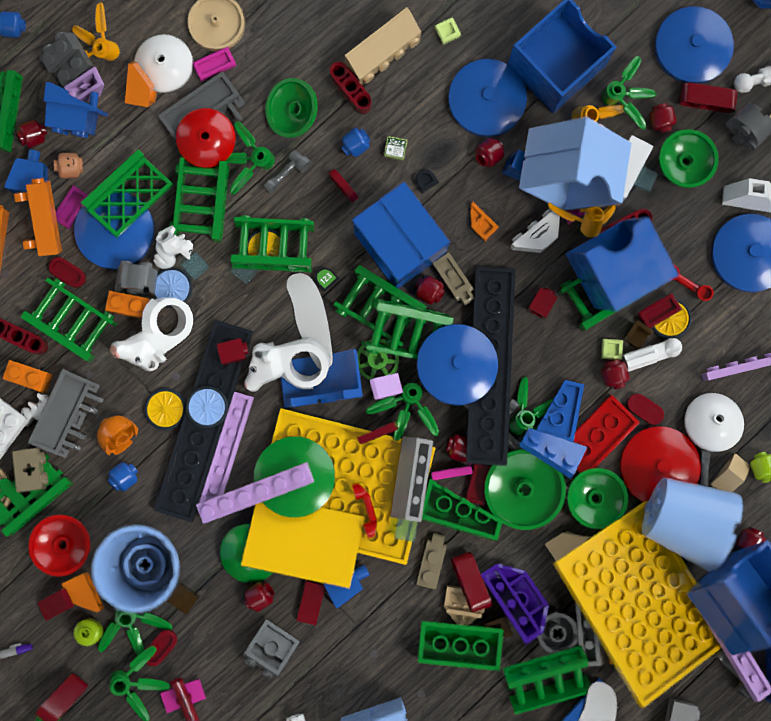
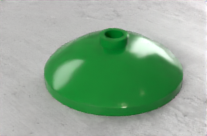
M297 78L284 79L273 87L266 102V118L269 126L276 134L286 138H296L310 129L315 121L318 108L314 90L307 82Z
M686 129L673 133L665 140L660 149L659 165L662 173L672 184L682 188H696L705 184L713 177L718 167L719 157L715 144L707 135L697 130ZM686 159L688 161V165H684L682 160Z
M592 468L581 472L573 479L568 489L567 503L571 514L579 523L589 528L603 529L622 518L628 505V493L625 484L615 473L603 468ZM594 494L598 496V500L596 502L592 500V496Z
M251 523L241 524L231 529L222 540L220 546L221 563L226 572L238 581L245 583L263 581L273 572L241 566Z

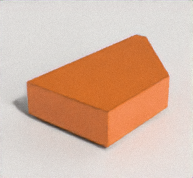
M472 202L471 229L485 242L499 226Z

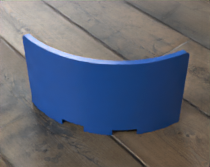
M350 349L333 353L332 365L328 368L326 377L320 384L313 386V389L297 388L283 377H280L284 408L308 406L309 404L318 403V400H321V403L336 402V400L362 397L357 350ZM312 357L292 359L294 369L304 376H312L321 370L317 367Z

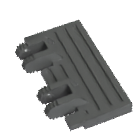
M222 71L158 116L176 140V131L180 121L191 111L200 108H210L224 114V112L230 109L235 119L239 121L242 117L232 103L234 102L240 108L245 105V102ZM203 133L202 139H208L207 135Z
M62 369L28 443L64 458L67 457L69 450L63 448L62 444L80 451L81 446L79 444L67 441L65 438L69 433L79 439H86L87 435L70 427L80 429L86 413L79 411V408L97 415L98 410L96 408L85 405L82 401L86 396L97 403H102L104 399L87 392L89 389L96 393L100 385Z

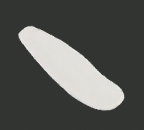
M303 273L293 274L287 280V290L293 303L302 339L310 338L322 343L327 348L330 355V364L332 365L331 339L320 292L308 275ZM309 352L317 367L321 369L319 358L314 353Z
M595 682L590 686L586 704L579 721H615L617 701L616 695L609 685Z

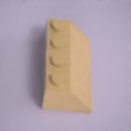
M406 7L345 55V65L360 84L370 82L374 78L375 73L379 70L382 72L387 69L393 59L398 60L405 54L404 51L409 47L413 48L420 42L421 31L410 10Z

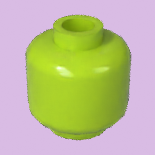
M766 452L754 455L755 459L750 463L756 480L762 481V483L770 482L771 454L767 455Z
M86 618L80 621L74 629V638L83 646L95 644L103 634L101 623L94 618Z

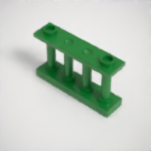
M180 157V163L176 164L178 183L174 221L170 222V226L175 228L174 234L176 236L180 235V232L209 234L214 242L222 243L230 168L228 162L220 161L219 167H216V169L187 166L185 158ZM186 174L215 176L218 182L214 188L185 185ZM184 193L211 195L213 198H216V201L212 207L183 205ZM182 213L211 215V217H214V221L210 227L181 224Z
M247 215L234 217L236 228H241L239 253L237 255L231 254L233 269L312 273V259L306 256L308 232H314V221H310L307 218L284 220L251 218ZM249 229H260L259 254L256 256L247 254ZM268 229L280 230L279 254L276 257L267 255ZM288 231H300L299 253L296 258L286 255Z
M358 265L355 270L356 279L358 280L343 304L334 303L336 313L343 317L348 315L374 331L375 325L365 319L373 308L371 306L373 298L378 299L384 292L391 296L390 302L403 303L404 305L423 309L427 307L361 265ZM369 282L374 286V291L360 314L357 315L349 310V307L363 285ZM392 313L386 315L383 327L387 323ZM412 317L405 319L401 336L411 322ZM382 330L381 336L387 340L386 343L390 346L392 336ZM399 341L398 347L402 348L404 343Z
M47 278L45 281L51 284L52 287L35 312L29 313L24 311L21 318L85 361L91 363L95 357L91 354V347L108 323L115 327L118 323L113 321L114 316L104 310L101 313L64 288L66 284L57 278L54 280ZM60 290L69 297L52 322L46 324L41 321L43 318L42 314ZM75 301H77L85 308L69 332L63 335L58 332V326ZM93 312L101 317V320L86 342L79 346L74 342L76 340L74 337Z
M570 279L561 285L562 289L558 293L561 295L567 291L583 317V323L579 325L583 332L615 313V311L599 309L600 312L595 316L589 313L574 289L582 280L577 279L572 282Z
M373 298L371 306L378 313L371 342L362 340L361 344L369 353L378 354V352L417 359L419 352L416 350L423 324L426 321L433 322L434 332L445 325H452L454 318L446 313ZM393 313L396 314L397 320L390 346L379 344L386 315ZM408 317L415 318L414 321L416 323L409 349L398 348L405 319Z
M582 645L503 668L509 689L515 688L516 695L509 697L515 715L588 694L591 684L587 675L582 676L581 668L587 667L589 664ZM574 672V678L563 681V673ZM554 676L555 684L543 687L542 679ZM534 682V690L523 691L522 685Z

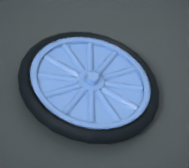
M171 267L161 270L157 273L154 300L172 297L186 303L192 295L193 286L191 278L185 271L179 268ZM171 305L165 306V308L173 309Z
M203 386L197 388L189 395L186 402V413L191 422L196 426L213 428L226 418L228 401L219 389L212 386Z

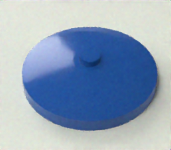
M686 7L673 12L662 23L655 38V54L658 63L671 78L682 83L703 84L715 79L728 66L734 48L733 36L727 23L717 13L703 7Z
M494 59L477 60L464 66L454 77L449 91V107L455 121L467 132L480 137H495L511 130L521 119L527 102L526 88L520 75L508 64Z
M113 193L110 196V202H122V193ZM125 193V202H137V197ZM100 206L95 212L99 216H108V206ZM110 206V215L122 216V206ZM125 206V216H133L137 213V206ZM82 208L78 212L74 226L75 240L82 254L95 265L112 270H117L120 261H130L132 264L138 263L151 248L155 233L153 218L149 210L142 214L117 239ZM111 220V227L117 232L123 226L122 220Z
M758 214L740 215L729 220L716 233L711 247L712 264L721 280L733 289L753 293L771 287L770 218Z
M460 324L444 326L434 331L424 341L417 358V372L425 390L433 398L449 405H466L483 397L492 387L498 371L497 354L490 340L479 330Z

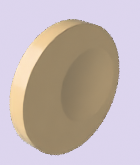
M198 0L189 12L188 27L198 45L210 51H219L226 47H233L241 39L245 29V19L242 9L234 0Z

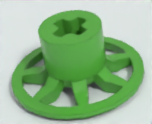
M380 339V340H379V343H384V344L388 345V344L386 343V340H383V339ZM363 345L359 348L357 352L359 372L366 379H375L373 377L377 370H381L385 376L396 372L399 364L398 355H395V360L388 359L387 353H369L363 350L365 348ZM363 353L368 357V361L360 365L359 358L360 354ZM386 364H395L391 373L388 374L385 368ZM370 366L372 368L371 376L365 374L362 368Z

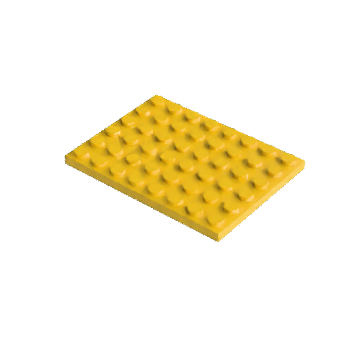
M280 408L272 443L286 437H304L323 447L332 460L335 471L334 489L322 508L364 516V523L369 522L363 499L356 500L352 484H361L370 494L377 518L375 537L368 539L363 524L357 553L407 565L417 521L391 517L402 439L395 441L392 436L384 435L361 445L357 437L371 431ZM432 447L429 472L435 452V447Z
M647 501L640 503L624 514L622 518L608 525L553 563L639 707H645L721 649L705 619L686 594L697 582L681 556L643 535L642 524Z

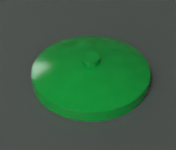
M286 437L269 445L260 455L254 470V483L304 463L308 464L314 480L313 483L263 501L264 505L274 513L288 518L305 517L322 508L330 498L335 484L334 466L328 453L318 443L304 437Z
M525 449L508 452L507 466H491L486 477L485 498L489 509L495 517L503 521V524L514 529L532 530L548 524L560 512L565 500L566 486L563 474Z

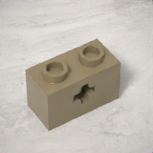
M34 448L12 451L17 492L46 489L48 475L47 472H44L43 464H46V456L42 449ZM35 467V471L28 473V469Z

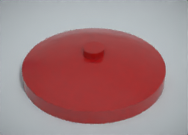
M651 427L638 432L627 442L620 457L622 481L627 490L641 502H648L655 487L663 478L697 485L700 477V458L694 444L683 433L669 427Z

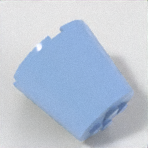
M663 478L655 487L650 500L646 503L642 533L647 538L703 569L715 571L723 563L734 543L736 535L732 533L735 523L739 524L741 520L742 499L739 494Z
M144 526L125 527L109 535L97 550L93 562L94 582L101 596L116 608L128 612L146 611L162 603L174 589L179 572V558L173 544L158 531ZM146 559L147 562L151 563V566H149L148 569L147 566H143V562H145Z

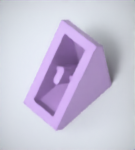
M93 67L64 88L69 91L70 96L85 102L90 100L91 91L98 92V97H100L104 83L97 68Z
M398 373L370 380L375 400L403 393Z

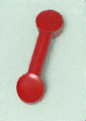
M673 265L678 276L671 280H675L695 292L696 297L701 301H708L713 297L714 292L710 286L695 284L682 276L679 268Z
M354 483L352 488L356 500L363 499L369 522L363 523L368 539L373 538L376 534L377 518L370 494L361 484Z

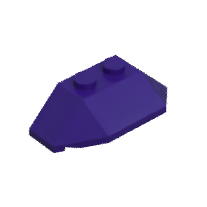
M496 564L481 574L496 602L525 644L543 634L549 605L526 571Z

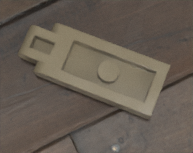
M450 253L445 254L432 263L457 301L461 300L464 305H467L474 300V296L471 293L474 291L473 287Z
M433 532L432 539H427L416 585L436 590L447 544H444L445 535Z

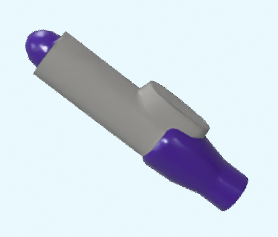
M32 643L11 645L9 649L0 651V659L33 650Z

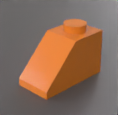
M133 61L129 63L125 103L143 107L153 105L157 96V92L154 91L153 82L138 62Z
M88 572L62 583V589L66 588L73 604L94 612L104 609Z

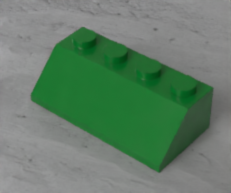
M422 621L417 661L418 663L500 671L503 629Z

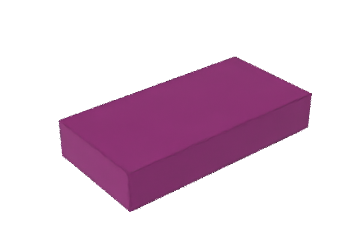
M72 186L56 210L57 222L70 230L76 221L78 212L82 208L81 202L88 194Z

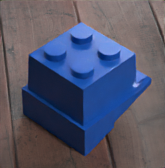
M46 82L44 101L46 102L45 126L51 128V132L61 135H69V132H71V135L76 137L88 138V135H95L98 115L108 117V113L97 108L98 92L91 91L90 102L87 104L70 96L69 91Z

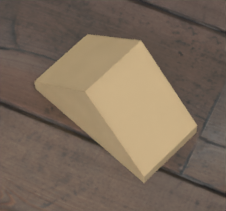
M734 453L710 485L719 490L733 492L745 481L750 465Z

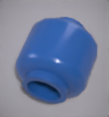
M0 12V35L9 38L20 37L22 31L26 30L25 19H22L18 12Z
M353 128L342 137L343 145L341 148L346 155L351 154L354 157H358L369 149L371 139L362 128Z
M120 462L108 472L109 478L107 481L116 492L119 490L125 492L137 482L136 473L138 471L131 463L127 465L124 462Z

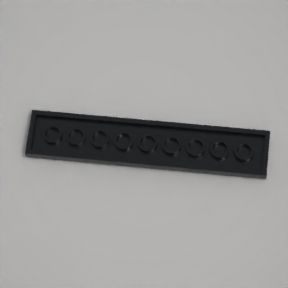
M476 267L473 328L483 333L492 343L497 354L498 371L489 391L477 401L469 404L466 464L507 466L516 269Z
M215 320L192 392L203 386L215 387L226 396L229 410L245 360L228 365L221 364L217 344L240 338L243 343H247L249 349L254 332ZM185 412L154 511L194 522L197 513L196 505L200 502L226 418L218 426L201 428L193 424Z

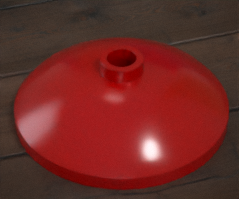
M200 108L191 111L180 121L176 131V143L179 152L185 160L197 167L212 168L218 166L220 161H226L230 157L235 147L236 137L232 123L224 114L214 109ZM203 133L209 134V138L206 140L202 139L201 136Z
M54 515L45 518L37 524L29 539V553L33 563L42 572L52 576H65L74 573L84 565L90 553L91 542L87 529L79 520L68 515ZM61 541L66 542L65 548L60 546Z

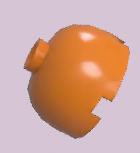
M116 415L106 418L100 423L97 431L98 444L107 455H110V453L118 455L133 443L130 439L133 435L137 436L138 428L130 419L124 416Z

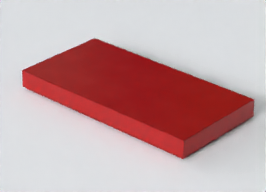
M612 394L576 429L573 443L587 447L576 469L578 474L585 470L596 468L640 423Z

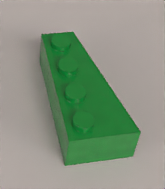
M430 479L428 481L422 521L493 542L498 540L502 520L456 495L434 480Z

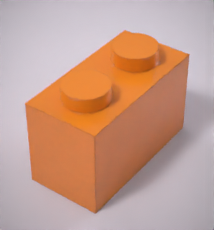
M109 291L105 311L142 319L143 311L150 299Z
M9 360L2 379L47 393L53 374Z

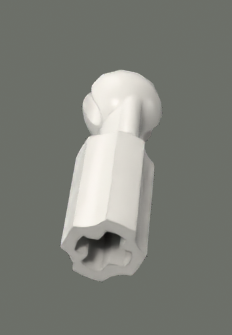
M771 66L760 69L756 75L751 76L747 73L738 75L734 81L735 89L741 93H746L751 90L753 85L761 84L764 87L771 85Z
M669 338L664 342L623 354L622 359L626 363L629 372L669 357L678 356L682 351V344L678 339Z

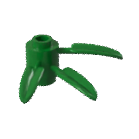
M636 56L622 72V80L620 82L613 81L602 90L601 100L609 106L620 102L624 106L623 110L644 130L646 123L639 111L632 103L626 104L622 100L624 96H629L631 99L653 98L656 96L654 90L647 88H630L629 92H626L623 83L625 80H631L641 63V58Z
M239 121L234 123V127L247 147L252 146L254 151L251 157H247L246 153H232L226 162L245 164L247 160H251L254 164L250 168H244L237 176L230 188L232 195L236 194L252 177V171L256 166L260 169L268 170L275 163L273 153L265 147H256L254 144L256 142L255 138Z
M526 376L521 379L517 394L520 412L509 421V428L516 435L524 434L529 428L536 430L537 427L533 428L535 416L537 418L544 416L553 400L550 399L534 408V413L524 410L527 407L528 378Z
M415 383L407 384L403 388V393H401L400 397L390 396L384 398L366 409L367 414H374L395 407L397 405L396 402L402 400L406 406L404 410L399 412L397 418L399 428L394 431L393 436L394 440L398 441L402 437L410 418L409 406L416 404L419 408L418 414L428 430L434 436L439 434L437 424L426 406L422 407L419 402L422 397V389ZM409 391H413L415 396H410Z
M115 607L116 622H111L100 640L98 651L103 652L119 631L120 626L129 627L127 635L137 656L144 651L142 639L138 628L132 627L136 618L141 619L143 623L166 630H172V625L163 618L147 612L139 615L136 612L123 611Z
M154 646L147 648L129 664L131 669L127 673L123 670H117L109 678L110 691L117 696L127 694V702L143 721H149L148 711L135 692L132 694L129 692L130 686H137L139 690H167L170 688L167 682L156 679L139 678L138 682H130L129 675L133 671H139L156 652V647Z

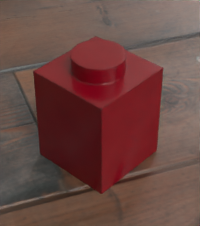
M540 287L527 311L544 320L558 297L554 295L555 292L547 287L544 289Z
M240 338L217 344L221 364L228 365L247 360L246 354H249L248 346Z

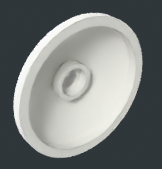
M157 35L147 39L137 50L134 62H138L153 82L154 91L160 93L172 92L182 87L190 78L193 69L192 55L186 44L170 35ZM160 57L165 58L163 62H159L158 59Z
M707 393L700 395L689 404L685 412L684 423L687 434L697 446L711 452L728 450L740 440L743 434L744 419L739 407L730 398L722 394ZM716 416L721 418V422L717 421Z

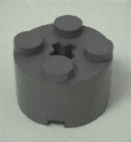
M747 103L726 122L727 128L733 134V141L737 145L743 144L750 150H755L771 135V118L768 114L765 116L761 114L760 111L762 109L753 103Z
M120 261V265L117 267L115 292L121 293V291H125L129 295L148 298L149 294H151L153 297L156 291L158 271L152 268L151 263L141 262L140 265L132 264L130 261Z
M548 611L544 632L536 640L551 654L574 648L578 640L576 623L561 611ZM554 629H558L560 632L558 636L552 632Z

